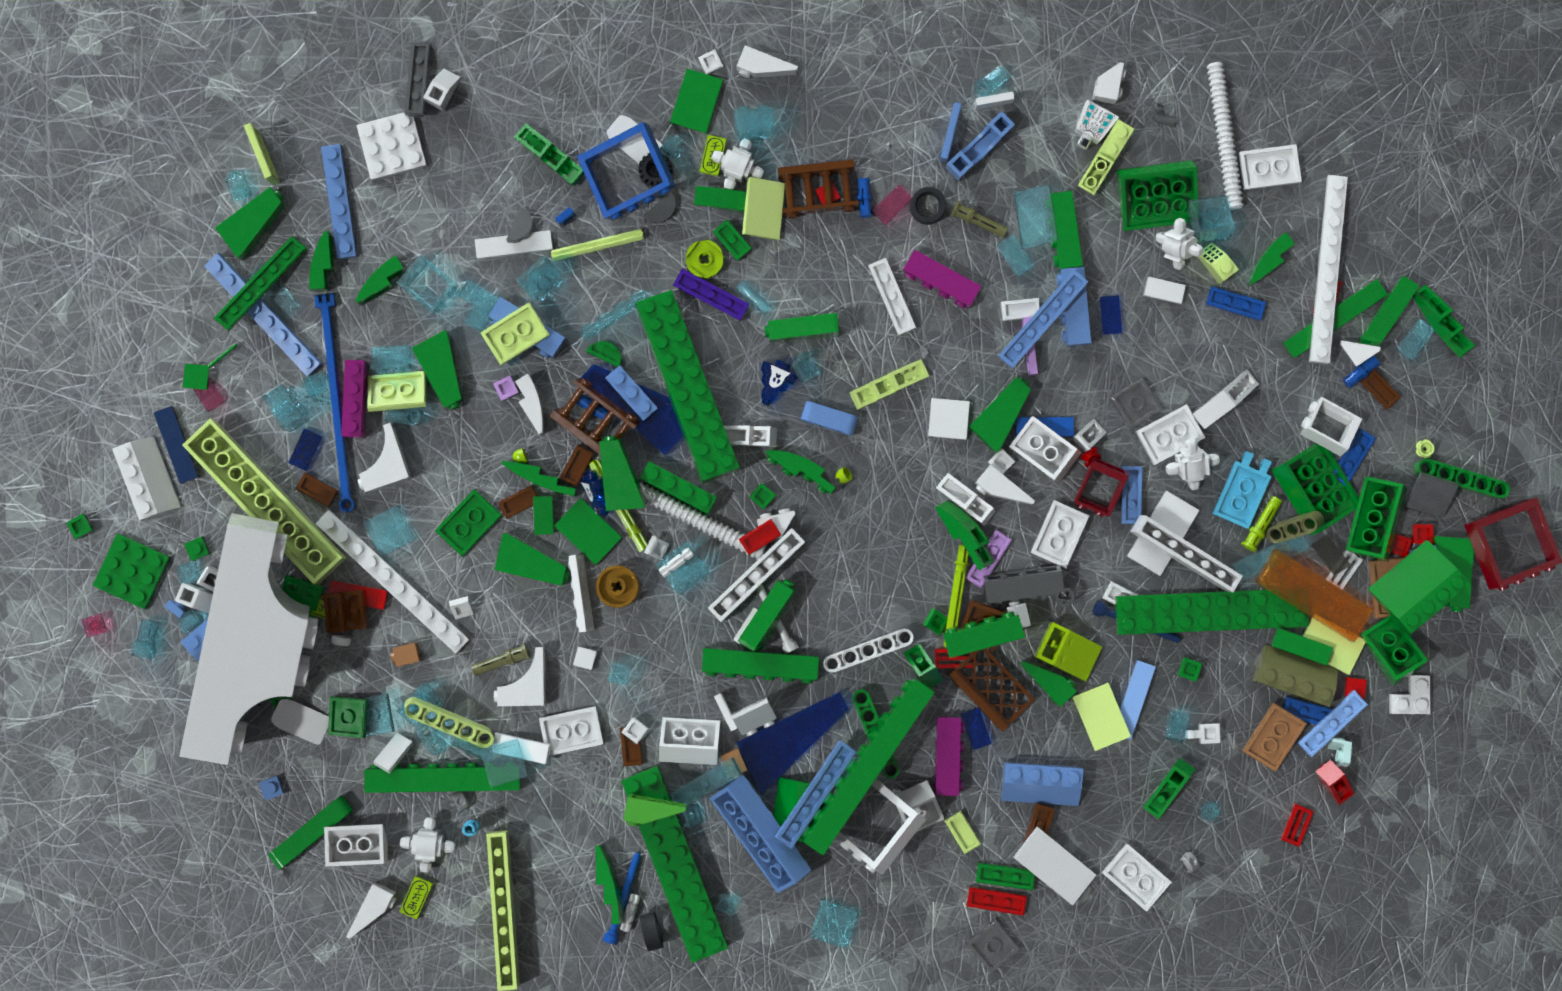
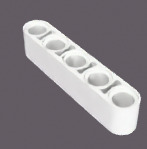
M900 629L831 654L824 659L823 665L828 672H837L906 647L913 642L914 637L910 630ZM902 632H907L910 636L909 641L906 643H902L899 640V635ZM888 638L891 640L892 645L889 649L885 650L881 646V641ZM866 645H871L874 649L873 654L870 656H866L863 653V648ZM847 652H853L856 656L855 660L851 663L845 660ZM830 658L837 660L838 664L835 669L827 667L826 663Z

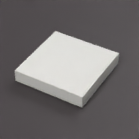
M931 398L928 437L966 440L970 401Z

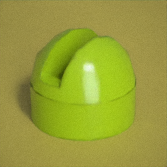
M523 448L513 453L512 457L515 463L524 464L528 462Z
M843 467L837 471L836 479L839 478V483H848L852 480V474L848 468Z

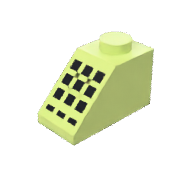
M1213 243L1206 246L1203 255L1198 257L1218 284H1221L1239 270L1229 256Z

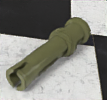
M958 200L950 215L951 217L956 216L964 220L966 224L971 222L1001 238L1004 237L1008 227L976 213L975 208L972 207L970 209L960 204ZM981 221H984V222H986V223H988V224H990V225L996 227V229H994V228H992V227H990V226H988V225L982 223Z
M523 643L515 649H506L504 654L471 665L474 676H478L507 664L515 665V662L523 659L529 660L531 657L527 645Z

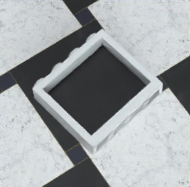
M876 778L872 786L909 816L875 861L841 832L838 833L834 840L838 838L841 841L839 845L845 850L849 851L851 849L854 852L852 856L859 862H866L865 867L872 873L877 871L883 875L926 819Z

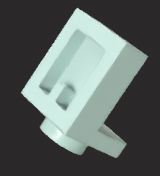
M1333 738L1328 744V749L1336 750L1335 761L1337 762V767L1340 770H1345L1350 765L1352 742L1346 741L1343 738Z

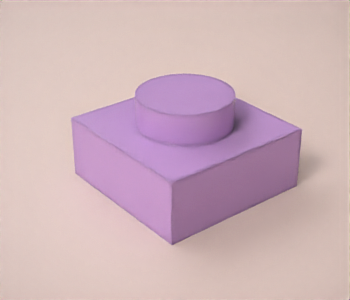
M511 376L493 383L501 401L519 394Z

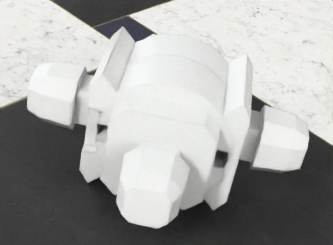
M744 138L739 145L740 148L734 146L733 150H727L725 155L721 151H714L712 160L718 164L722 163L721 170L724 171V177H727L724 182V189L733 190L736 185L735 181L742 183L743 179L748 180L750 175L754 178H762L764 170L758 166L754 167L755 161L752 159V153L748 152L752 146L750 140Z
M1182 218L1175 220L1174 229L1156 234V241L1162 244V250L1166 253L1164 257L1173 260V267L1177 270L1184 268L1185 259L1192 256L1199 257L1203 255L1204 248L1197 244V238L1194 237L1195 231L1186 228V221Z
M1187 439L1185 449H1182L1180 454H1175V462L1166 465V473L1168 475L1178 474L1183 480L1188 482L1191 490H1197L1200 487V480H1204L1205 475H1210V466L1218 465L1220 458L1217 454L1207 455L1203 449L1198 447L1195 439Z
M426 817L423 825L425 828H420L417 833L415 832L412 839L411 837H402L400 840V847L410 849L411 847V854L416 855L415 860H421V872L426 873L430 872L432 862L441 857L443 851L445 853H452L455 851L456 843L446 840L444 842V835H440L441 830L434 829L436 827L434 817Z

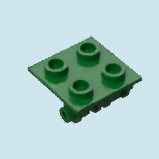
M285 575L282 590L296 602L309 606L310 612L308 617L316 618L311 613L312 611H317L320 595L323 594L324 587L320 584L315 585L310 581H305V579L301 580L294 576Z

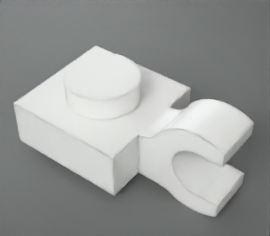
M1219 723L1199 724V730H1184L1185 738H1199L1200 744L1220 743Z

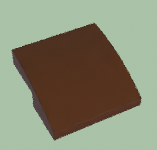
M364 590L323 594L327 632H343L369 628Z

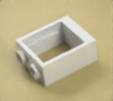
M1321 397L1316 402L1313 401L1309 406L1308 411L1310 414L1301 423L1303 429L1300 435L1342 456L1349 449L1362 418ZM1318 411L1346 425L1339 442L1311 427Z

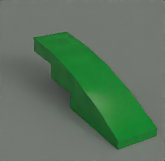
M525 123L514 136V139L572 186L575 187L585 175L579 165Z
M696 186L694 206L711 207L735 213H744L746 192Z
M1404 275L1401 276L1380 309L1376 311L1357 343L1378 347L1411 300L1419 285Z
M1424 285L1414 293L1413 298L1423 315L1446 345L1459 358H1462L1475 347L1462 333L1464 327L1451 316L1454 310L1427 285Z
M502 460V465L518 476L556 493L576 497L577 489L559 486L560 479L541 475V467Z
M595 845L596 885H604V905L611 904L612 924H623V903L613 864L605 846Z

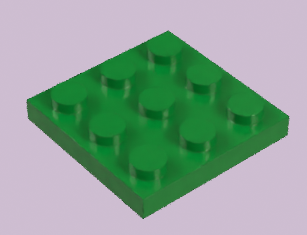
M117 533L92 586L142 609H147L171 557Z

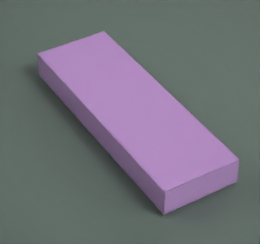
M1025 317L1022 320V328L1031 319V317ZM1035 345L1026 353L1029 377L1038 374Z
M998 530L993 532L989 539L990 542L985 545L994 562L981 570H978L976 565L973 564L965 579L979 588H982L984 585L983 576L991 574L1012 539Z

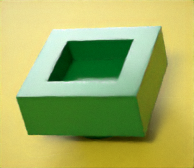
M761 483L749 498L764 510L776 494Z
M84 513L66 522L75 540L94 531Z
M203 536L184 544L191 562L211 554Z
M931 609L923 626L934 634L941 635L948 618L938 610Z
M1183 657L1177 675L1196 682L1202 663Z

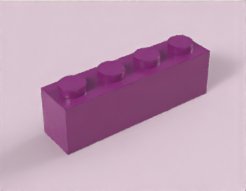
M915 249L903 269L904 277L913 282L915 280L921 282V286L929 291L934 289L939 292L938 295L943 299L948 300L950 298L954 300V304L962 309H965V307L970 308L981 288L977 283Z
M345 360L341 434L344 438L365 439L368 362L364 360Z
M936 717L935 795L959 796V791H963V780H959L960 772H963V760H960V753L964 752V741H960L961 733H964V722H961L960 717Z

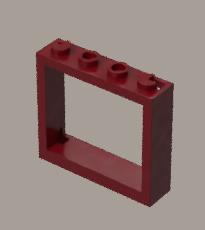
M1537 497L1522 501L1464 525L1489 590L1498 588L1499 591L1508 589L1510 588L1508 584H1520L1525 582V577H1537L1541 575L1540 571L1548 572L1556 569L1555 565L1562 563ZM1527 510L1546 562L1502 579L1482 527Z

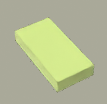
M961 810L944 820L964 854L981 845Z

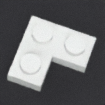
M1411 675L1409 676V694H1389V713L1430 714V676Z

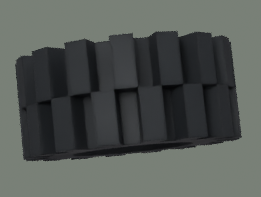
M647 153V156L644 155L642 161L639 162L638 171L642 182L653 188L663 181L661 176L653 177L649 174L648 169L654 161L651 154ZM662 153L664 160L668 166V169L671 175L673 176L672 163L669 160V158Z

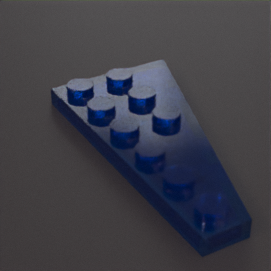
M593 364L581 376V379L589 380L593 388L627 414L632 413L638 418L637 421L641 423L636 429L659 451L666 455L683 437L669 397L637 384L658 408L643 421L606 380L611 371Z
M841 692L831 695L736 742L761 795L848 710Z

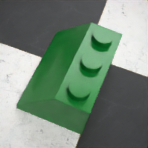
M779 777L773 816L780 827L811 782ZM801 835L797 841L803 842L801 840L803 836Z

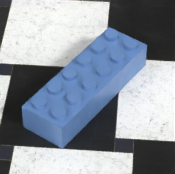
M744 775L727 784L709 798L777 893L796 884L811 871L807 861L800 855L795 845L792 849H789L774 838L781 827Z

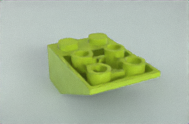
M1050 622L1034 657L1081 680L1087 681L1102 646L1054 622Z

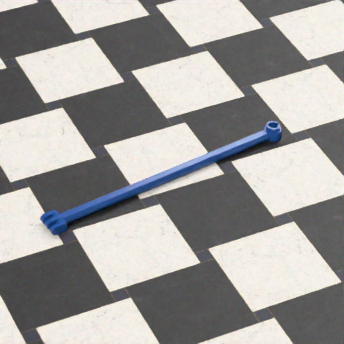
M330 293V301L327 299V294H322V302H320L319 295H314L315 308H321L342 498L339 502V508L347 513V511L352 512L355 509V502L351 499L345 438L341 436L342 409L331 307H336L334 293ZM347 502L351 503L349 510L345 508Z

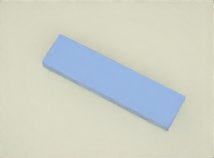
M1136 660L1120 707L1121 714L1131 735L1128 739H1132L1156 666Z
M1353 690L1297 743L1310 757H1313L1368 704Z

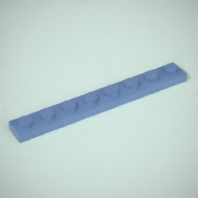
M216 253L204 266L232 297L247 283L220 253ZM262 298L247 312L307 377L311 376L322 365V362Z

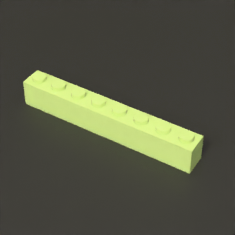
M509 830L490 831L486 836L498 991L516 990L520 986Z

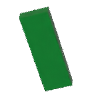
M1280 628L1276 629L1271 644L1272 647L1326 666L1333 650L1331 646Z
M979 862L977 864L975 879L977 883L1026 890L1034 889L1035 875L1028 869Z

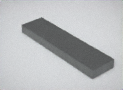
M411 42L405 116L424 117L426 101L423 97L428 85L431 54L430 43Z

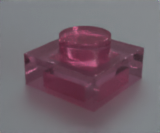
M102 614L81 619L86 638L107 632Z

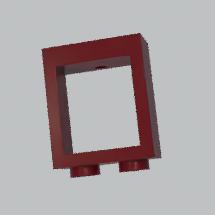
M1093 457L1074 496V502L1082 509L1089 508L1100 517H1110L1129 477L1128 471ZM1093 470L1119 480L1107 506L1082 496Z

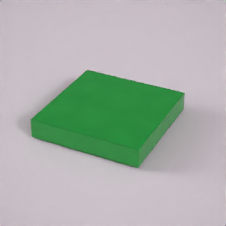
M330 696L328 735L366 738L368 699Z

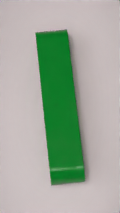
M1431 459L1417 461L1413 466L1414 473L1419 476L1420 472L1424 473L1421 469L1423 463L1428 466V471L1425 474L1442 478L1440 470L1444 469L1446 477L1442 479L1458 483V489L1488 498H1505L1510 493V487L1504 481ZM1460 474H1462L1465 478L1463 484H1461L1458 480V476ZM1478 480L1483 482L1482 489L1477 487ZM1497 485L1500 486L1502 490L1500 495H1498L1495 491Z
M858 689L853 693L852 699L868 736L873 728L877 729L880 725V722H878L879 717L868 692L864 689ZM858 693L866 694L867 699L864 703L856 701ZM869 710L874 713V718L871 721L863 719L865 711ZM892 754L881 770L887 779H894L899 774V767L894 754ZM894 765L896 768L895 773L892 775L886 774V766Z
M342 795L339 796L267 856L281 870L324 835V827H334L353 811L352 807Z

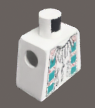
M1087 100L1075 129V133L1081 136L1077 145L1083 149H1087L1091 142L1098 145L1116 123L1119 116Z

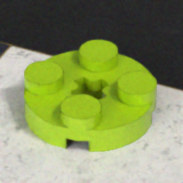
M710 240L697 241L688 248L686 264L688 270L693 275L699 278L710 279L717 275L723 267L724 257L721 248L716 243ZM701 255L704 256V257H705L706 255L709 256V257H708V260H709V263H708V264H707V263H704V264H701V263H700V262H701V259H700V256H701Z

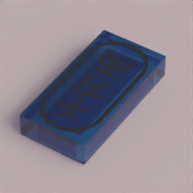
M304 428L288 463L307 471L323 436Z

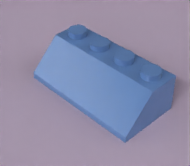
M1003 762L1001 801L1078 806L1082 791L1083 768Z

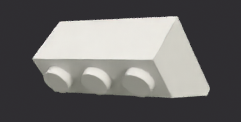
M662 717L659 762L717 765L720 721Z
M383 824L324 827L325 867L384 864L388 862V844Z

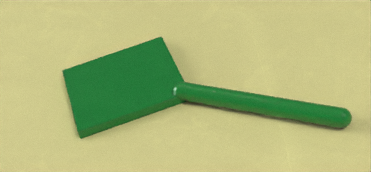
M233 344L207 366L185 364L182 388L207 390L209 369L235 349L237 344Z

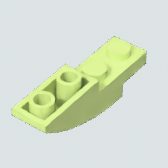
M1119 119L1116 121L1079 182V187L1095 195L1134 128Z

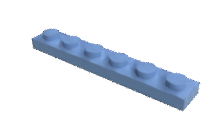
M340 144L323 146L321 150L337 259L357 257L342 147Z
M1073 270L998 357L1012 369L1085 287L1088 281L1076 270Z
M841 740L837 742L774 838L789 849L793 848L855 755V750Z

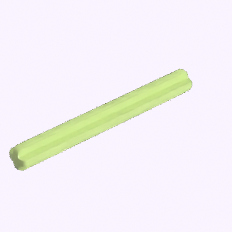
M637 229L552 250L551 256L553 261L643 240L644 235L642 229Z

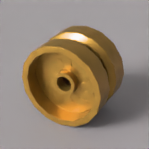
M620 565L604 569L596 582V592L600 600L614 608L626 607L632 604L640 591V584L636 574L631 569ZM617 583H620V584H621V585H620V586H622V589H621V590H616V589H615V585H616Z

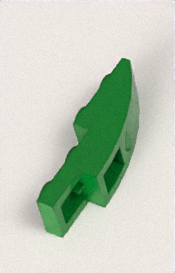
M766 451L765 454L768 456L766 459L774 466L779 464L783 467L781 471L788 477L792 475L796 477L802 472L801 477L809 483L815 482L818 485L817 489L826 495L828 492L831 495L835 490L832 484L821 477L825 469L816 463L785 451Z
M948 500L935 507L949 534L954 540L961 539L963 546L968 551L978 570L994 562L985 546L990 541L978 524L965 511Z

